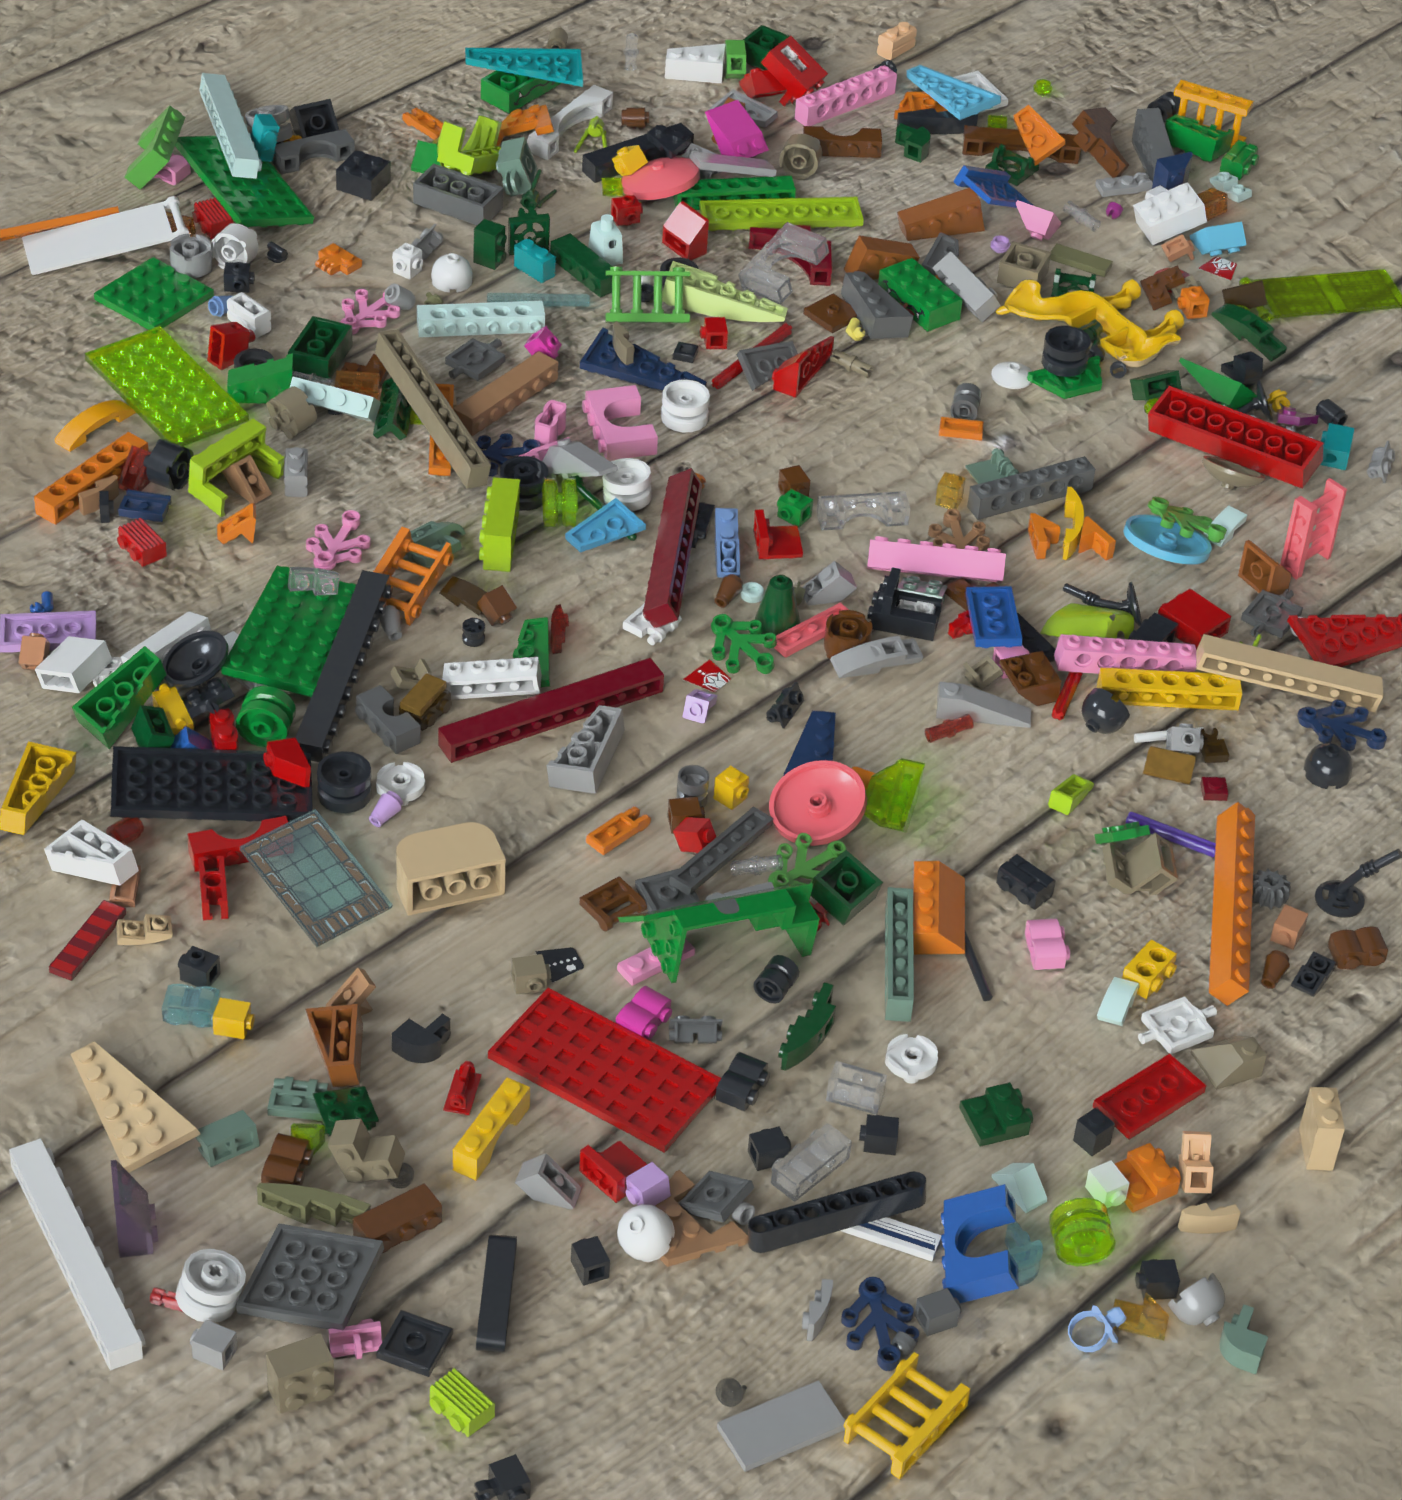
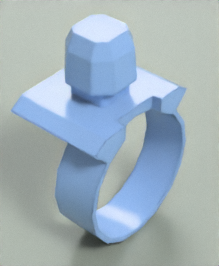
M1093 1305L1091 1311H1083L1076 1314L1068 1326V1335L1073 1345L1083 1352H1095L1106 1344L1108 1338L1112 1342L1118 1343V1337L1112 1328L1115 1326L1118 1328L1127 1318L1121 1308L1114 1307L1107 1311V1315L1103 1316L1099 1308ZM1085 1317H1096L1097 1321L1105 1324L1103 1338L1097 1344L1090 1347L1077 1345L1072 1339V1331L1075 1324Z

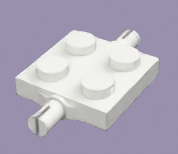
M1185 996L1142 1013L1141 1021L1149 1031L1140 1033L1138 1035L1141 1044H1145L1155 1039L1161 1043L1168 1053L1174 1054L1213 1038L1214 1030L1207 1023L1206 1019L1216 1016L1217 1010L1213 1005L1200 1010L1193 1006Z

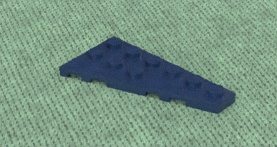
M602 327L580 361L579 369L662 391L670 382L677 380L697 381L707 387V382L687 371L681 372L675 369L676 365L660 361L659 356L636 344H633L635 349L633 363L625 365L614 350L613 336L604 327Z

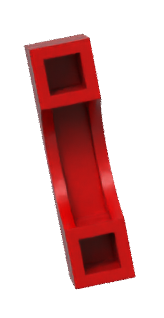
M287 817L262 820L259 829L255 833L240 839L222 837L213 829L187 833L188 851L194 872L199 871L198 857H208L206 870L217 868V856H224L225 866L251 862L242 849L289 826ZM290 835L278 841V845L283 848L293 843V836ZM274 843L260 851L267 856L279 850V847ZM293 844L283 849L286 855L294 854ZM278 851L268 856L267 859L285 856L282 851Z

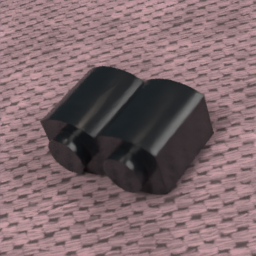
M738 1052L716 1088V1100L746 1111L749 1105L753 1106L756 1103L759 1095L758 1090L761 1086L765 1087L769 1081L768 1063Z

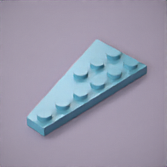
M918 65L907 70V78L959 120L971 115H977L979 112L991 109L993 106L1001 103L1000 95L925 66Z

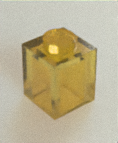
M945 472L937 486L935 505L947 509H957L963 499L966 478Z

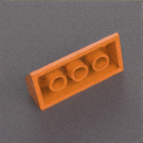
M914 861V955L965 954V878L940 861Z

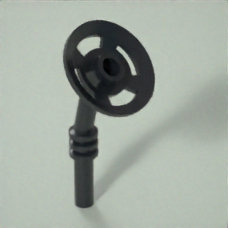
M1259 380L1256 390L1257 397L1237 409V411L1247 414L1254 409L1256 411L1261 409L1267 419L1273 421L1266 393Z
M1132 582L1128 584L1127 599L1122 600V603L1101 599L1099 595L1091 591L1085 592L1068 583L1064 585V592L1081 599L1084 604L1128 612L1134 617L1137 625L1141 626L1140 609Z
M1396 849L1376 860L1371 859L1361 864L1360 868L1344 881L1330 880L1320 884L1315 892V901L1319 908L1329 915L1340 918L1353 917L1359 914L1364 907L1365 899L1362 892L1354 885L1362 878H1368L1370 875L1372 876L1380 872L1381 868L1401 859V850ZM1323 889L1329 890V898L1326 900L1322 896ZM1353 892L1358 896V903L1353 901ZM1333 905L1338 906V907H1349V908H1348V909H1340V908L1333 907Z

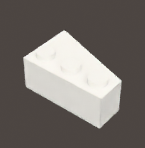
M80 820L44 849L52 871L119 886L139 871L131 848L84 820Z

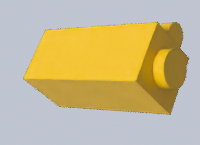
M162 684L158 691L152 692L153 707L164 709L174 736L185 726L194 731L192 719L176 687L169 688L167 684Z

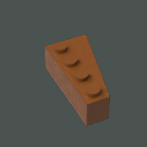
M970 187L897 212L899 227L907 241L936 238L940 232L952 236L985 231L980 199Z

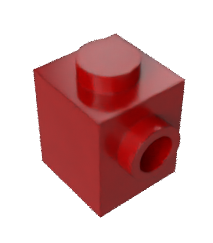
M704 317V326H700V338L704 339L706 349H727L728 329L725 317Z
M686 817L673 831L681 852L698 853L716 838L710 818Z

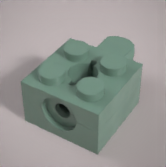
M525 137L503 141L499 150L498 161H496V169L503 177L504 190L510 196L524 194L530 190L538 171Z

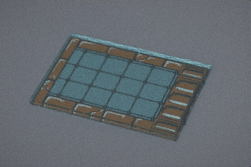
M316 809L240 846V851L316 947L382 914L393 906Z

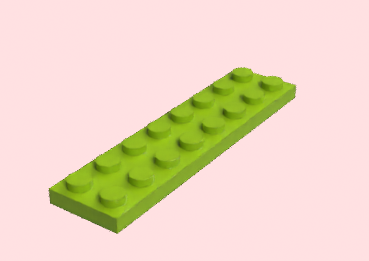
M858 197L700 201L699 204L701 215L709 220L708 230L734 231L737 229H750V227L790 229V225L811 226V228L863 226L864 221Z

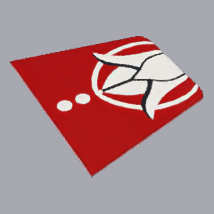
M1214 257L1198 269L1231 280L1237 264L1220 257Z
M709 659L683 680L715 692L729 682L731 678Z

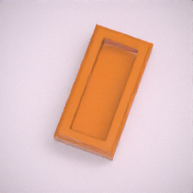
M941 417L939 436L982 441L984 422Z

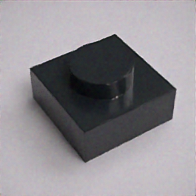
M99 491L101 523H110V513H114V500H109V491Z

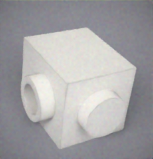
M1111 1160L1089 1169L1085 1187L1104 1210L1111 1206H1118L1126 1201L1129 1182Z

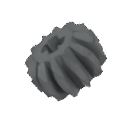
M1269 868L1265 872L1258 870L1253 875L1252 903H1259L1260 908L1267 906L1270 910L1274 906L1281 908L1289 899L1291 882L1287 881L1286 875H1279L1278 870L1276 872H1271Z

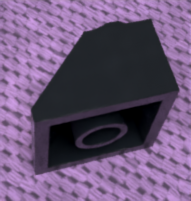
M331 99L294 106L289 111L293 131L302 138L340 130Z

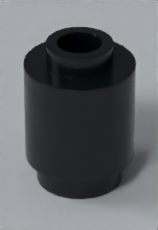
M1330 399L1322 400L1316 406V415H1319V418L1328 425L1332 423L1343 426L1347 421L1348 415L1345 414V410Z

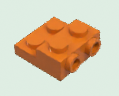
M1151 1143L1128 1151L1126 1159L1114 1163L1129 1182L1127 1197L1124 1203L1132 1213L1178 1193L1181 1180L1178 1169L1174 1166L1170 1168L1165 1162L1166 1158L1162 1149H1155Z

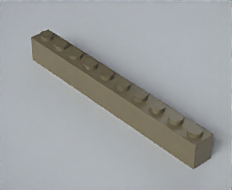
M397 329L379 332L375 354L466 489L487 485L491 464L400 331Z

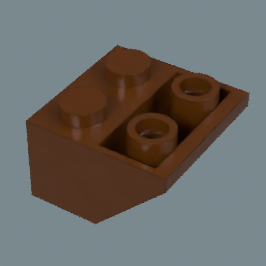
M1043 651L1001 659L999 661L1018 694L1036 706L1057 701L1062 681Z

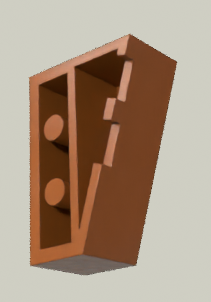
M859 235L844 270L846 273L855 271L865 272L870 278L875 280L879 279L880 269L910 258L918 262L920 257L911 243Z

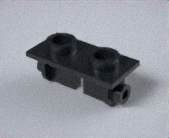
M795 681L792 687L784 688L777 698L776 704H773L767 711L766 718L769 722H780L782 728H785L804 701V697L797 681Z

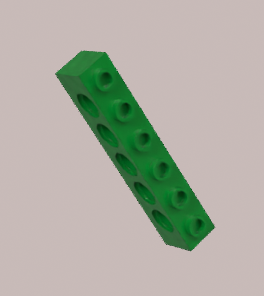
M792 176L700 179L690 189L674 195L673 199L676 207L680 202L684 201L693 209L700 210V201L795 198L796 188Z

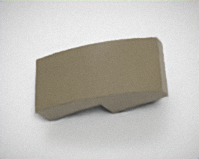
M616 321L613 323L614 350L620 360L625 365L633 363L634 345L628 341L630 337L628 330Z

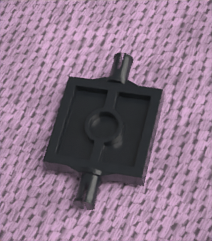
M215 677L209 680L207 684L203 683V687L199 685V688L191 689L185 694V697L181 698L191 719L206 711L215 714L214 710L216 712L219 710L218 705L235 697L225 677Z

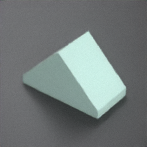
M1012 1163L992 1174V1179L999 1186L1004 1184L1007 1186L1015 1199V1203L1025 1213L1047 1202V1196L1034 1163Z

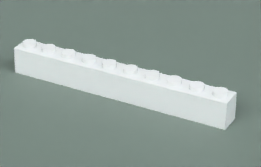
M38 1139L9 1149L11 1167L110 1371L143 1359L142 1346L146 1345L143 1333L140 1329H135L133 1313L130 1308L125 1309L123 1293L120 1287H114L113 1273L109 1266L104 1267V1257L100 1247H94L92 1243L94 1242L92 1231L89 1226L85 1227L83 1224L84 1217L79 1206L75 1207L73 1204L74 1196L69 1186L65 1187L63 1184L65 1181L61 1168H55L53 1164L55 1159L51 1148H45L42 1140Z

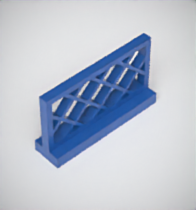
M963 165L953 181L959 187H970L984 201L991 205L1017 208L1016 202L1018 200L1033 206L1029 200L1008 183L1011 176L1005 171Z

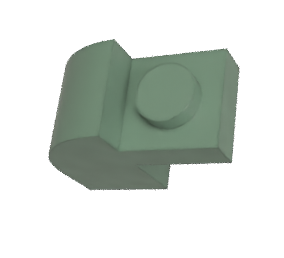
M1243 1304L1240 1315L1234 1313L1231 1323L1224 1322L1219 1347L1221 1354L1231 1365L1256 1374L1264 1354L1268 1336L1248 1329L1254 1308Z

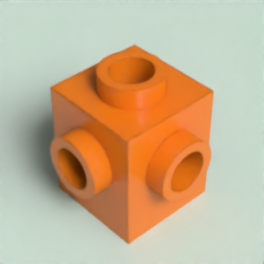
M1201 286L1182 288L1181 295L1178 298V307L1183 311L1187 319L1207 317L1210 300Z

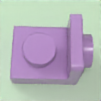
M698 689L693 690L686 697L683 718L705 723L708 710L716 704L718 695Z

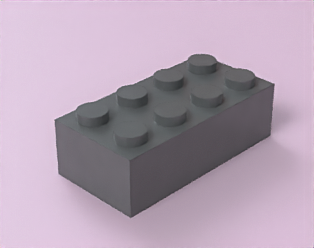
M433 164L413 182V203L477 226L483 219L491 220L503 208L504 187Z

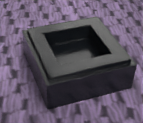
M678 342L673 353V360L694 363L699 346Z

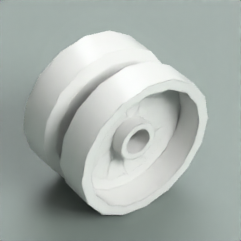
M677 380L670 382L664 387L662 392V422L666 427L682 433L702 429L708 422L709 390L697 381Z
M633 458L611 461L617 465L618 470L602 475L604 503L608 504L617 498L630 511H636L648 505L652 499L650 467L645 462Z
M203 1249L191 1254L185 1261L182 1276L177 1286L175 1298L178 1306L186 1315L201 1322H205V1320L213 1323L222 1322L231 1317L236 1310V1304L245 1284L246 1273L243 1265L234 1256L221 1250Z

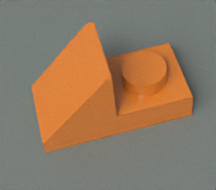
M251 503L217 524V539L222 544H225L237 538L239 534H242L253 543L256 525V505Z
M1030 513L1028 533L1036 559H1045L1046 550L1050 549V544L1058 543L1061 528L1059 525L1035 513Z
M1084 517L1078 553L1093 549L1106 561L1113 558L1116 540L1090 517Z

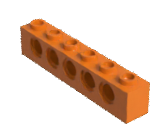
M127 432L34 496L36 514L55 525L79 509L78 493L96 488L95 481L114 475L118 477L119 481L144 463L145 457L149 455L148 442Z

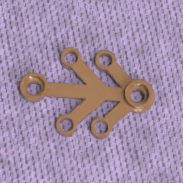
M954 508L948 509L943 517V524L951 528L953 537L942 532V526L939 524H931L929 526L928 535L935 538L933 546L942 547V544L947 543L956 545L957 549H965V546L970 545L976 538L975 547H979L978 551L987 550L990 546V538L982 536L985 534L986 525L983 522H974L972 530L963 537L960 527L961 514Z

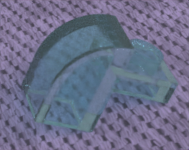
M1018 1222L1007 1226L1005 1244L1018 1265L1020 1287L1029 1284L1037 1277L1043 1254V1245L1040 1239L1031 1242L1026 1231L1023 1232Z

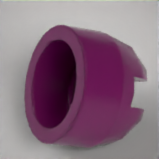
M1110 202L1106 208V215L1108 217L1111 215L1112 219H1117L1123 212L1122 206L1115 202Z

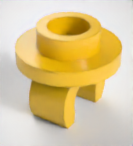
M1278 389L1269 394L1270 398L1267 401L1269 404H1272L1275 412L1281 409L1280 404L1282 406H1290V401L1286 398V391Z

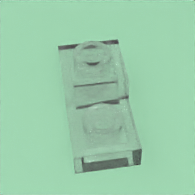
M290 567L288 588L289 591L313 590L315 596L336 595L338 593L340 575L338 572L319 568Z

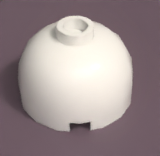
M449 253L439 257L433 264L431 273L432 284L438 290L450 292V289H456V292H461L472 285V268L464 257Z
M645 1204L629 1209L619 1221L617 1230L618 1241L624 1251L634 1259L642 1260L643 1262L660 1259L671 1247L669 1246L671 1238H674L675 1234L673 1222L667 1213L653 1205Z

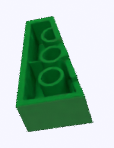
M144 646L72 706L78 722L109 750L136 716L140 705L145 704L152 695V692L155 691L165 678L166 672L161 659Z

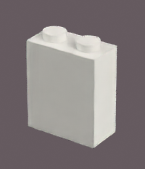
M68 636L35 668V671L43 689L80 693L112 661V657L104 640Z

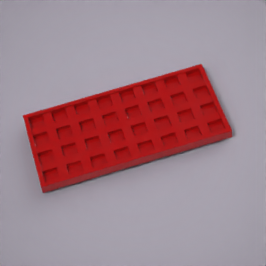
M547 988L488 1050V1059L663 1153L670 1148L715 1096L716 1088L721 1080L715 1074L550 988Z

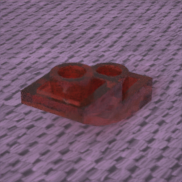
M561 604L555 606L551 617L550 644L552 654L562 653V643H565L566 627H569L568 614L563 612Z

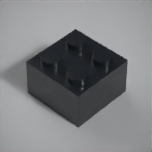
M355 150L336 169V190L372 201L391 182V161L366 154L363 151Z

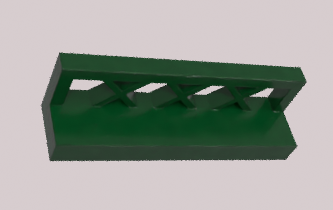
M390 377L382 385L379 400L381 403L376 416L373 435L378 439L391 431L401 441L407 437L412 407L392 377Z

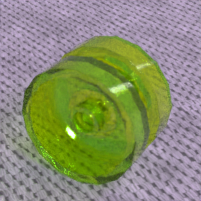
M543 478L542 506L544 528L556 527L558 524V513H561L563 527L576 526L578 493L576 492L575 478H563L561 492H558V484L555 478Z
M1075 1198L1060 1204L1050 1214L1049 1227L1054 1238L1055 1252L1058 1259L1065 1264L1072 1266L1095 1264L1107 1258L1115 1249L1116 1240L1111 1227L1109 1212L1106 1205L1101 1201L1092 1198Z

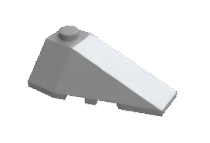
M570 438L558 440L557 445L550 446L542 461L548 467V479L556 478L555 474L562 475L563 478L578 475L579 477L601 476L618 470L617 465L581 442L571 441Z

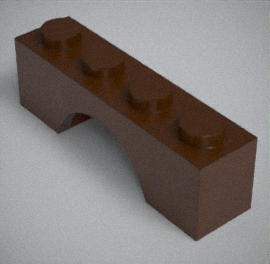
M803 126V134L815 137L820 141L822 156L881 158V129L861 128L854 135L839 136L828 132L821 126Z

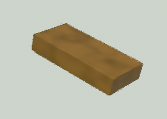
M426 673L400 701V708L421 717L447 688L446 681Z

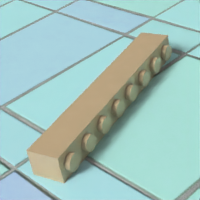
M1203 634L1196 650V670L1329 702L1342 700L1346 703V706L1354 708L1365 707L1371 712H1376L1383 698L1382 677L1205 634Z

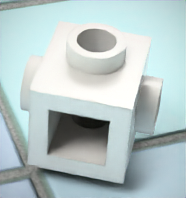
M404 243L393 252V273L410 280L422 271V249Z

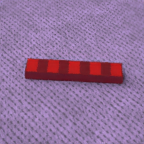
M103 900L49 965V973L72 981L116 928L118 919L124 918L126 908Z

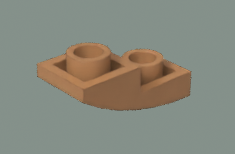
M116 475L95 481L96 488L78 493L79 509L83 516L100 509L99 491H109V500L117 498L119 487Z

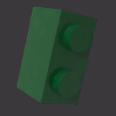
M483 219L474 228L473 263L495 270L500 264L505 262L507 256L505 252V243L507 241V236L505 235L506 226Z
M1164 370L1130 379L1133 400H1150L1161 397L1169 386L1182 390L1179 370Z
M140 705L131 727L138 747L171 748L175 736L164 709Z

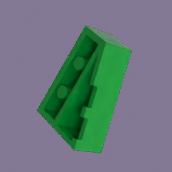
M1177 114L1168 118L1165 124L1171 147H1178L1184 150L1185 153L1192 152L1206 162H1211L1230 150L1235 131L1229 129L1228 132L1216 129L1217 125L1213 124L1210 127L1199 124V120Z

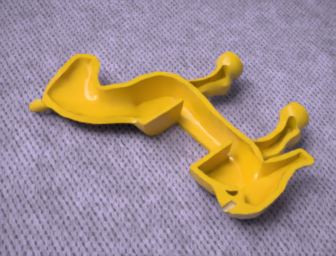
M1133 279L1126 281L1122 285L1121 291L1112 296L1101 297L1094 292L1079 290L1058 297L1048 298L1041 297V285L1037 281L1024 280L1014 288L1006 299L1004 306L999 307L996 311L999 315L1013 313L1033 320L1064 321L1076 328H1080L1096 319L1102 325L1103 332L1108 335L1100 339V346L1106 353L1130 368L1147 365L1167 345H1178L1181 338L1176 332L1184 325V317L1177 309L1167 312L1164 315V321L1159 326L1149 330L1141 329L1120 314L1117 310L1131 307V301L1138 299L1141 295V288L1138 282Z

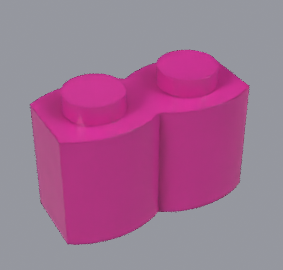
M645 985L620 1010L616 1016V1023L646 1039H651L655 1035L658 1026L662 1022L666 1023L671 1017V999Z

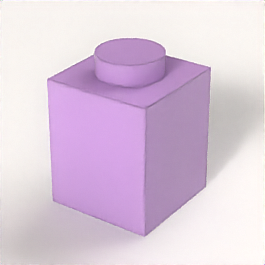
M653 1162L626 1177V1196L633 1205L645 1204L655 1206L671 1196L669 1177Z

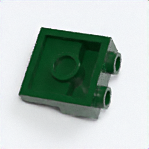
M1010 1082L986 1088L985 1095L960 1101L959 1108L980 1147L1029 1135L1031 1123H1033L1031 1109L1029 1107L1024 1108L1022 1105L1023 1097L1020 1089H1014Z

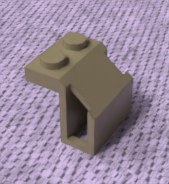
M1157 833L1151 835L1128 853H1124L1110 842L1102 847L1103 862L1107 874L1106 880L1112 888H1116L1124 894H1132L1135 891H1149L1150 895H1157L1178 880L1172 844Z

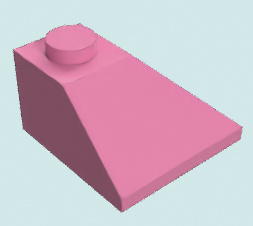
M1017 200L1016 206L1031 237L1042 241V238L1049 240L1060 227L1061 221L1053 212Z

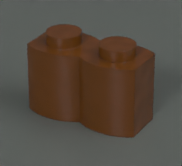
M1363 927L1355 931L1340 930L1330 934L1328 948L1339 969L1350 970L1360 965L1378 966L1386 961L1388 948L1378 927Z
M278 1133L270 1154L265 1161L261 1173V1183L302 1186L305 1177V1171L303 1170L306 1165L310 1166L313 1158L310 1140Z

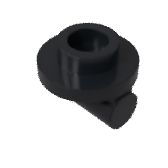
M272 241L268 243L267 248L269 251L267 252V258L270 261L281 263L288 258L287 250Z

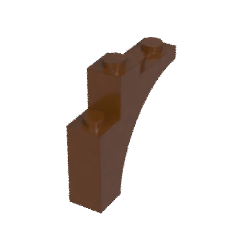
M1106 107L1083 110L1072 123L1078 130L1073 140L1085 153L1089 152L1112 178L1120 177L1129 164L1118 151L1111 136L1110 130L1118 120Z

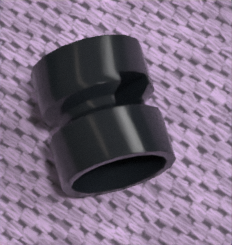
M1169 91L1151 102L1147 108H1159L1165 123L1168 118L1178 114L1181 99L1175 96L1174 92Z
M773 956L754 981L753 987L755 992L766 1002L774 1004L781 1002L788 989L793 986L799 977L800 971L798 966L786 956Z

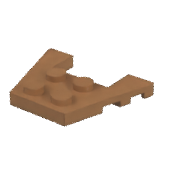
M678 1170L669 1180L671 1196L655 1205V1207L667 1213L673 1222L675 1230L674 1238H671L669 1244L671 1246L670 1249L660 1258L667 1267L700 1258L701 1254L714 1250L718 1253L725 1251L728 1246L738 1244V1247L748 1243V1235L733 1221L709 1234L677 1203L694 1188L695 1184L682 1171Z

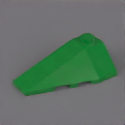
M1183 358L1179 360L1185 369L1220 405L1237 410L1257 397L1254 392L1238 381Z

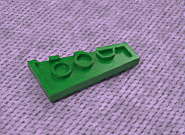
M548 617L525 620L518 638L517 649H514L513 659L538 657L542 674L540 688L550 687Z

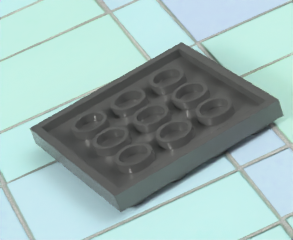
M279 1223L236 1304L237 1313L323 1329L344 1330L384 1250L383 1241Z

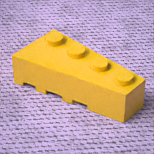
M28 741L1 807L0 830L25 835L75 774L77 752Z

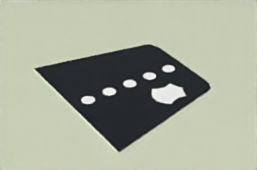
M573 947L535 951L537 955H543L545 964H549L551 970L550 980L552 983L584 968L580 957Z

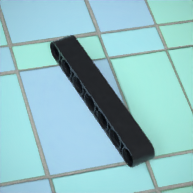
M907 1172L755 1216L748 1222L749 1248L756 1253H765L919 1208L926 1202V1177L920 1172Z

